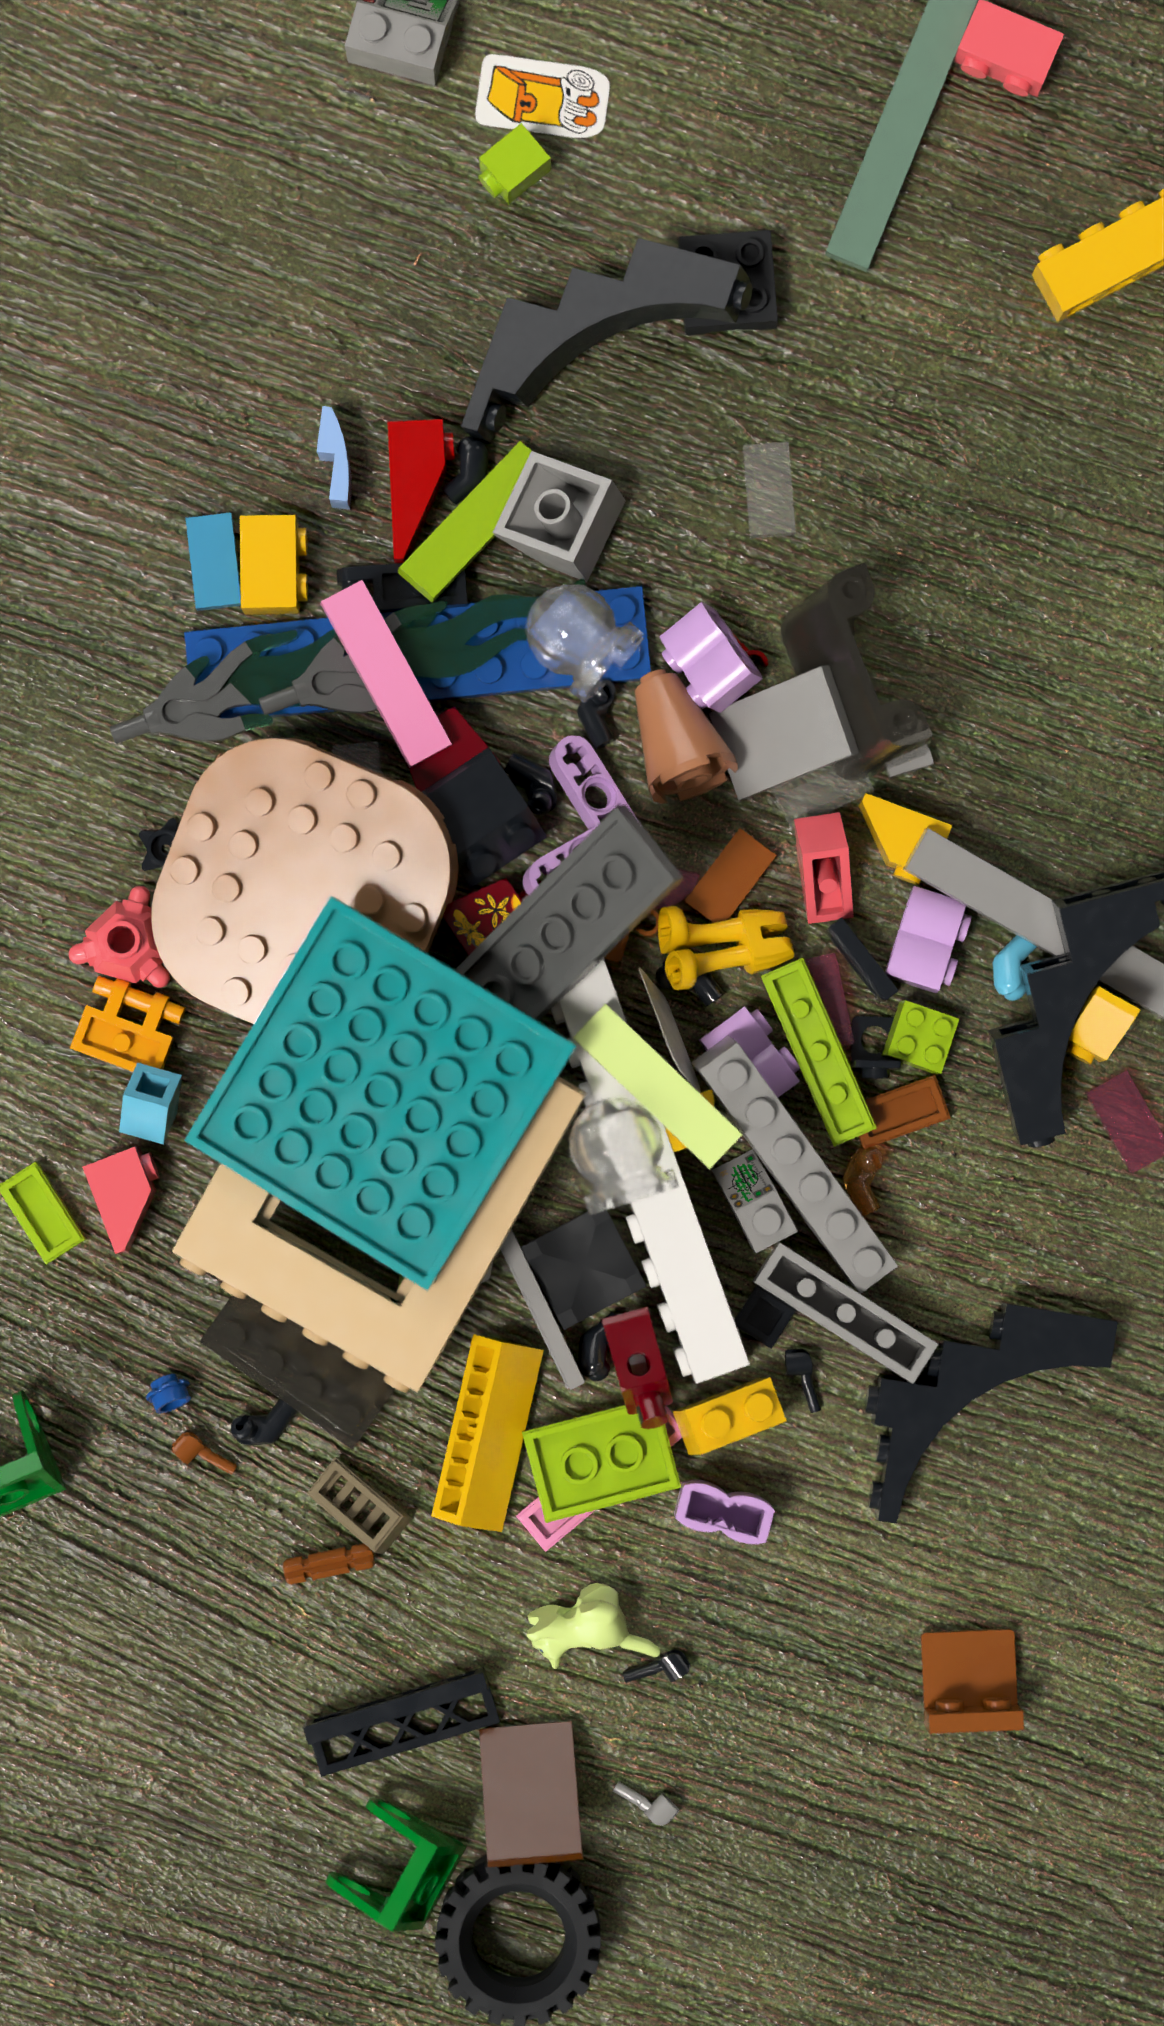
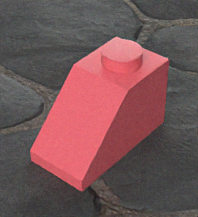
M840 812L794 819L797 857L808 924L839 920L841 917L843 919L854 918L849 848Z
M132 1147L82 1167L115 1254H121L130 1250L156 1192L153 1180L159 1179L157 1167L150 1152L143 1155L140 1147Z

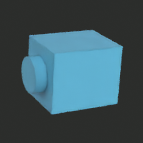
M137 1062L123 1094L119 1132L164 1145L178 1111L182 1075Z

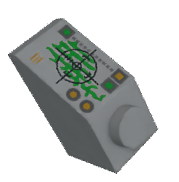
M753 1149L711 1170L754 1253H758L798 1232L777 1190Z

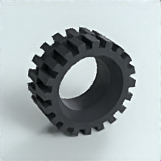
M487 1855L476 1860L474 1868L467 1872L464 1869L456 1878L454 1887L451 1890L448 1889L443 1900L441 1912L439 1913L435 1937V1952H438L439 1956L438 1968L441 1977L446 1976L449 1981L448 1990L455 1999L461 1996L466 2001L465 2009L476 2016L480 2010L488 2014L489 2023L500 2026L502 2019L513 2020V2026H526L527 2020L537 2018L539 2025L550 2022L551 2014L559 2009L562 2014L566 2013L573 2007V1999L578 1994L583 1997L590 1987V1977L592 1973L596 1974L599 1964V1951L601 1949L599 1912L594 1905V1897L589 1887L584 1888L581 1884L580 1875L572 1867L567 1871L560 1866V1861L488 1867ZM526 1892L537 1895L547 1901L557 1911L562 1920L565 1930V1941L562 1950L556 1960L538 1974L528 1977L503 1975L489 1967L480 1957L475 1947L473 1925L478 1914L487 1903L506 1893Z

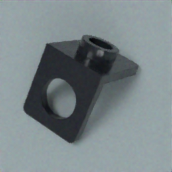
M855 1016L852 1019L851 1067L852 1069L862 1070V1078L890 1079V1070L897 1071L902 1069V1061H895L882 1056L883 1051L875 1054L870 1053L864 1049L861 1043L863 1032L872 1026L882 1028L888 1036L894 1017Z

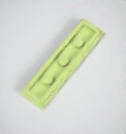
M606 1003L573 1037L586 1052L709 1169L743 1135Z

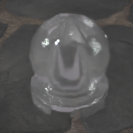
M563 584L545 591L532 605L525 624L529 649L539 664L555 674L573 675L574 682L569 691L583 703L592 699L606 685L601 678L615 662L622 668L644 640L642 637L644 634L632 622L627 623L623 627H617L614 610L605 598L587 586L580 584Z
M624 1097L602 1098L585 1107L574 1121L569 1139L571 1158L580 1175L595 1185L593 1187L595 1193L584 1196L589 1215L679 1187L674 1169L661 1172L662 1167L658 1166L663 1152L661 1129L653 1114L639 1102Z

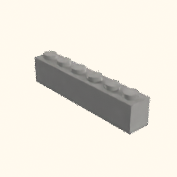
M728 1035L691 1062L845 1278L860 1294L898 1267L737 1041Z

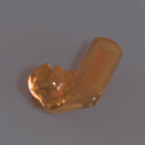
M874 1147L859 1148L851 1156L843 1175V1184L853 1204L862 1216L881 1208L870 1187L877 1170L883 1165V1155Z

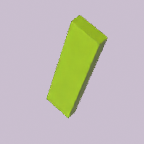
M521 441L512 448L399 567L398 574L431 603L439 597L495 537L493 530L531 453V450Z
M805 958L798 959L762 975V981L833 1146L835 1147L877 1129L878 1127Z

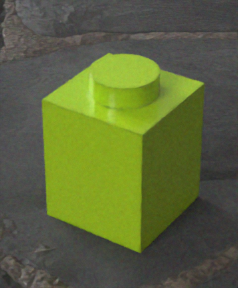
M520 123L479 157L480 171L482 173L478 178L494 198L501 195L510 204L551 171V158L525 126Z

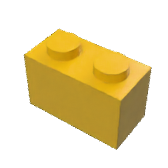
M296 515L240 516L241 609L245 615L300 614V601H308L307 574H299V556H307V529L299 528Z
M771 1377L752 1380L672 1411L688 1455H702L787 1422Z

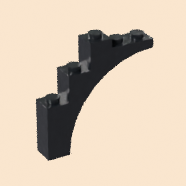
M1002 1303L1000 1312L993 1311L990 1321L989 1338L996 1339L995 1348L940 1339L939 1348L935 1349L927 1364V1376L934 1377L933 1385L917 1382L912 1384L909 1381L878 1376L877 1385L868 1386L864 1409L865 1413L872 1414L871 1423L889 1427L887 1435H879L876 1462L883 1463L880 1481H872L868 1508L876 1509L875 1518L878 1521L897 1524L906 1487L922 1454L943 1426L972 1400L1003 1382L1038 1370L1067 1366L1111 1368L1118 1321Z

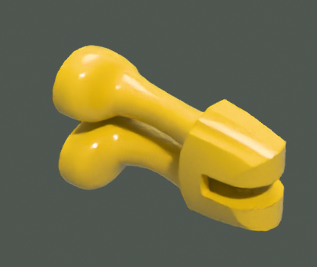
M667 906L661 908L658 918V939L661 953H669L665 961V971L671 986L675 990H688L695 985L697 977L708 972L744 966L745 971L752 975L794 958L795 953L789 937L769 938L787 930L788 925L785 913L773 910L746 909L740 910L737 918L709 924L687 923L686 917L679 907ZM735 941L737 945L705 953H693L687 949L701 945Z

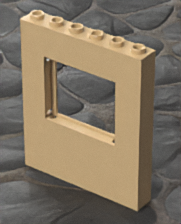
M558 1076L428 1291L405 1277L397 1292H394L271 1222L270 1219L281 1200L221 1163L172 1252L182 1257L179 1263L189 1271L200 1276H204L208 1272L222 1280L220 1287L229 1294L240 1299H245L247 1295L263 1304L261 1310L271 1318L283 1323L287 1319L294 1321L304 1327L301 1333L311 1341L322 1346H326L330 1342L344 1350L343 1358L362 1369H367L370 1365L386 1374L383 1380L393 1388L404 1393H408L409 1389L418 1393L428 1379L588 1093ZM260 1223L267 1226L268 1228L260 1226ZM390 1298L398 1301V1303L393 1302Z

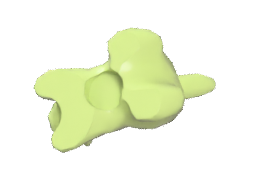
M594 1583L583 1588L573 1607L546 1605L527 1615L529 1623L534 1625L527 1631V1637L529 1640H532V1646L550 1661L553 1669L559 1667L561 1656L566 1651L577 1647L606 1649L619 1646L652 1657H658L661 1653L660 1648L649 1639L628 1633L626 1618L619 1606L618 1592L606 1584Z

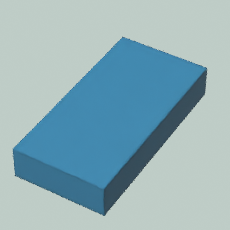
M232 513L186 518L196 610L241 606V585Z

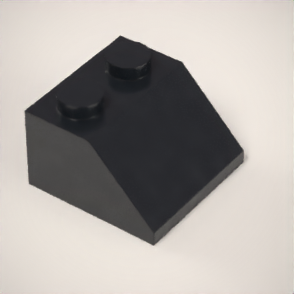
M486 748L422 791L445 818L443 821L448 829L452 843L456 844L458 873L470 889L547 838L529 806L489 748Z

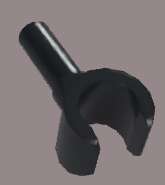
M804 1349L786 1350V1376L801 1375V1384L810 1413L820 1411V1403L813 1384L810 1354Z
M672 1649L650 1664L623 1671V1677L627 1683L655 1675L663 1670L670 1682H674L689 1672L691 1664L682 1651Z

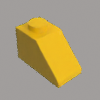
M865 793L861 798L859 808L885 865L895 868L893 876L919 885L920 879L903 870L907 860L925 829L929 828L948 839L952 825Z
M1101 987L1094 988L1077 1016L1068 1040V1045L1070 1046L1066 1052L1089 1065L1092 1064L1094 1059L1099 1062L1107 1061L1137 1017L1140 1009Z

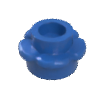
M176 1374L162 1376L150 1384L152 1391L146 1395V1400L153 1403L156 1413H166L175 1410L190 1401L191 1397L187 1390V1386L190 1383L187 1379L178 1380Z

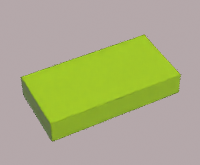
M38 1162L32 1163L0 1184L1 1195L46 1265L87 1240Z

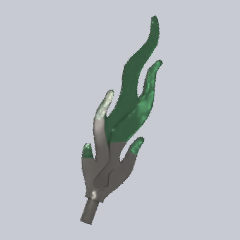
M581 578L563 592L550 597H525L510 594L491 595L475 603L455 618L429 627L407 628L414 620L441 613L446 609L445 601L410 606L393 612L384 620L415 677L432 679L454 678L481 667L515 642L534 640L537 637L535 630L515 628L497 635L481 645H465L475 634L500 621L551 615L568 606L581 592L586 582ZM338 635L321 649L307 670L299 678L292 681V686L258 698L264 716L298 703L300 707L317 706L344 713H368L378 709L348 655L343 657L345 648Z
M432 608L415 621L401 625L399 629L392 633L396 643L404 644L421 635L435 620L438 610ZM333 629L302 649L280 656H260L267 649L287 645L298 638L296 630L261 635L243 642L232 650L204 681L196 684L200 675L210 665V659L207 656L200 657L182 668L169 681L158 698L150 706L143 709V715L110 726L115 744L151 732L152 736L161 734L193 741L216 742L226 740L256 727L270 726L273 724V718L270 715L264 716V714L251 713L230 719L220 718V715L234 707L260 706L258 698L292 686V681L299 678L307 670L321 649L333 638L336 639L344 650L345 648ZM298 703L287 708L300 707V704Z

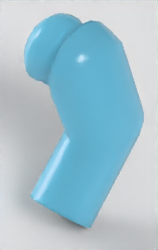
M1018 935L993 960L994 986L999 994L1004 995L1010 1001L1018 1000L1024 996L1026 990L1024 981H1022L1020 965L1037 948V946Z

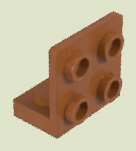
M1013 1630L923 1632L921 1634L924 1726L929 1734L1024 1730L1023 1710L1018 1706L1015 1634Z

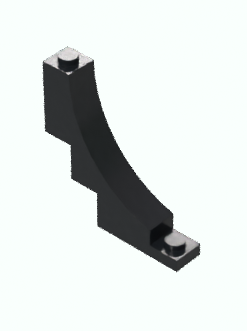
M638 238L623 281L572 268L557 311L507 297L461 427L477 440L491 444L495 432H499L504 425L506 402L529 408L554 376L578 355L624 330L646 323L680 318L715 319L736 324L740 311H744L750 303L752 296L751 279L741 265Z
M1164 870L1052 900L1064 954L1020 965L1032 1018L988 1030L1013 1133L1020 1145L1028 1144L1032 1148L1042 1147L1053 1143L1055 1136L1066 1134L1062 1114L1061 1080L1063 1061L1070 1034L1088 995L1103 974L1137 941L1160 927L1155 902L1161 901V904L1164 905Z

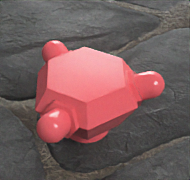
M136 886L130 891L128 900L123 899L122 903L115 901L85 930L86 937H83V942L75 944L70 948L69 959L78 965L89 963L90 967L94 966V970L97 973L135 984L140 979L143 982L147 979L157 988L165 987L170 981V974L162 965L163 961L155 945L151 922L152 907L148 906L150 900L149 890L144 886Z

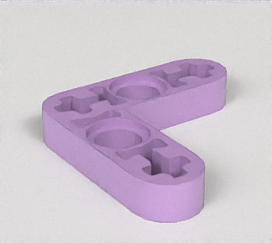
M571 735L564 737L552 749L549 755V765L588 828V831L537 859L526 870L523 876V886L528 895L539 885L537 879L541 876V872L544 875L551 873L601 823L600 819L605 818L613 809L622 805H626L633 813L592 745L580 736ZM567 752L570 754L577 752L580 755L581 759L577 765L574 763L567 765L564 762L563 757ZM590 770L593 775L589 776L578 786L575 780L581 775L584 776ZM588 787H599L605 792L607 796L605 808L596 809L587 803L585 791Z

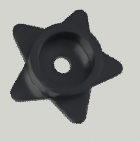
M174 818L169 819L161 830L139 832V838L147 850L141 866L142 870L148 871L164 866L168 853H163L162 847L164 845L171 847L178 829Z

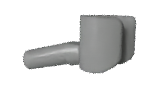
M618 1782L613 1790L616 1794L638 1806L656 1825L668 1824L679 1812L678 1807L663 1793L651 1803L646 1797L621 1782Z

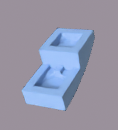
M322 406L316 452L319 460L334 462L329 501L332 508L350 510L351 471L345 440L332 407Z

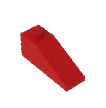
M443 419L387 422L395 564L404 563L410 557L447 474L446 460H455L453 432H445Z

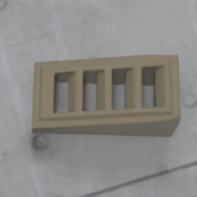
M337 1457L332 1460L306 1493L374 1553H385L412 1519L392 1500ZM343 1476L348 1481L335 1498L331 1500L326 1495ZM358 1489L361 1492L360 1496L346 1512L341 1507L353 1492ZM372 1501L376 1507L361 1524L356 1519ZM387 1514L390 1518L377 1535L372 1533L371 1531L383 1516Z

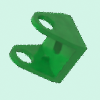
M23 1390L14 1393L12 1398L28 1454L0 1467V1517L66 1490L36 1412Z
M370 1797L365 1807L414 1843L416 1849L391 1896L387 1895L385 1897L352 1878L333 1871L329 1872L325 1883L374 1921L392 1932L423 1929L467 1846L382 1799Z

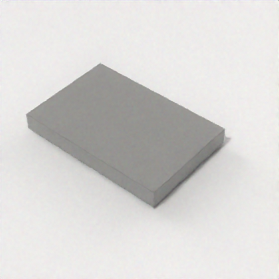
M829 665L820 666L732 703L721 713L717 711L709 713L712 725L732 751L737 761L738 770L734 773L729 768L728 771L738 800L747 799L859 754Z

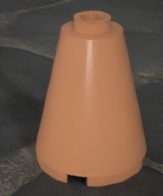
M664 669L654 670L644 675L640 679L641 684L635 689V698L648 790L653 801L661 804L668 803L665 795L676 793L680 801L704 794L727 781L725 771L730 768L735 773L738 770L735 756L703 710L690 697L686 686L678 675L667 673Z

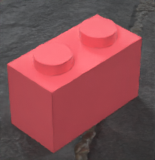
M979 0L958 47L954 62L960 64L961 69L970 76L979 79H985L988 76L1002 82L1003 87L1015 95L1026 97L1028 94L1038 97L1064 34L986 0Z

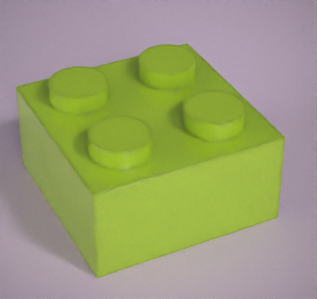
M907 1000L899 1001L882 1056L895 1061H902L904 1064L932 1074H942L959 1018Z

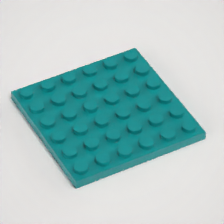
M330 896L184 1141L428 1291L577 1045L340 899Z

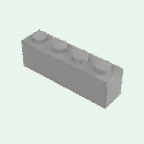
M779 1242L775 1244L752 1282L912 1384H914L938 1346L930 1338Z

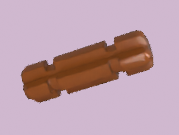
M362 1543L352 1545L350 1550L342 1547L309 1554L307 1559H303L302 1556L286 1559L283 1562V1571L287 1584L292 1585L306 1582L308 1577L316 1580L349 1573L352 1568H355L356 1571L372 1568L375 1565L374 1552Z

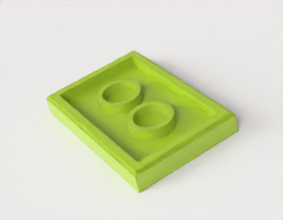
M625 1404L522 1431L545 1523L681 1488L665 1424L654 1429L641 1428L638 1414L629 1415Z

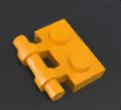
M99 975L92 992L108 998L104 1011L88 1005L85 1006L70 1049L132 1072L137 1062L163 1070L174 1037L158 1032L160 1023L165 1019L180 1024L186 1007L170 1002V996L156 992L155 995H151L132 988L131 982L119 978L113 981ZM124 1004L147 1013L143 1025L119 1017Z

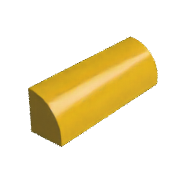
M473 1334L432 1510V1517L463 1527L502 1532L524 1439L522 1431L526 1430L544 1350Z

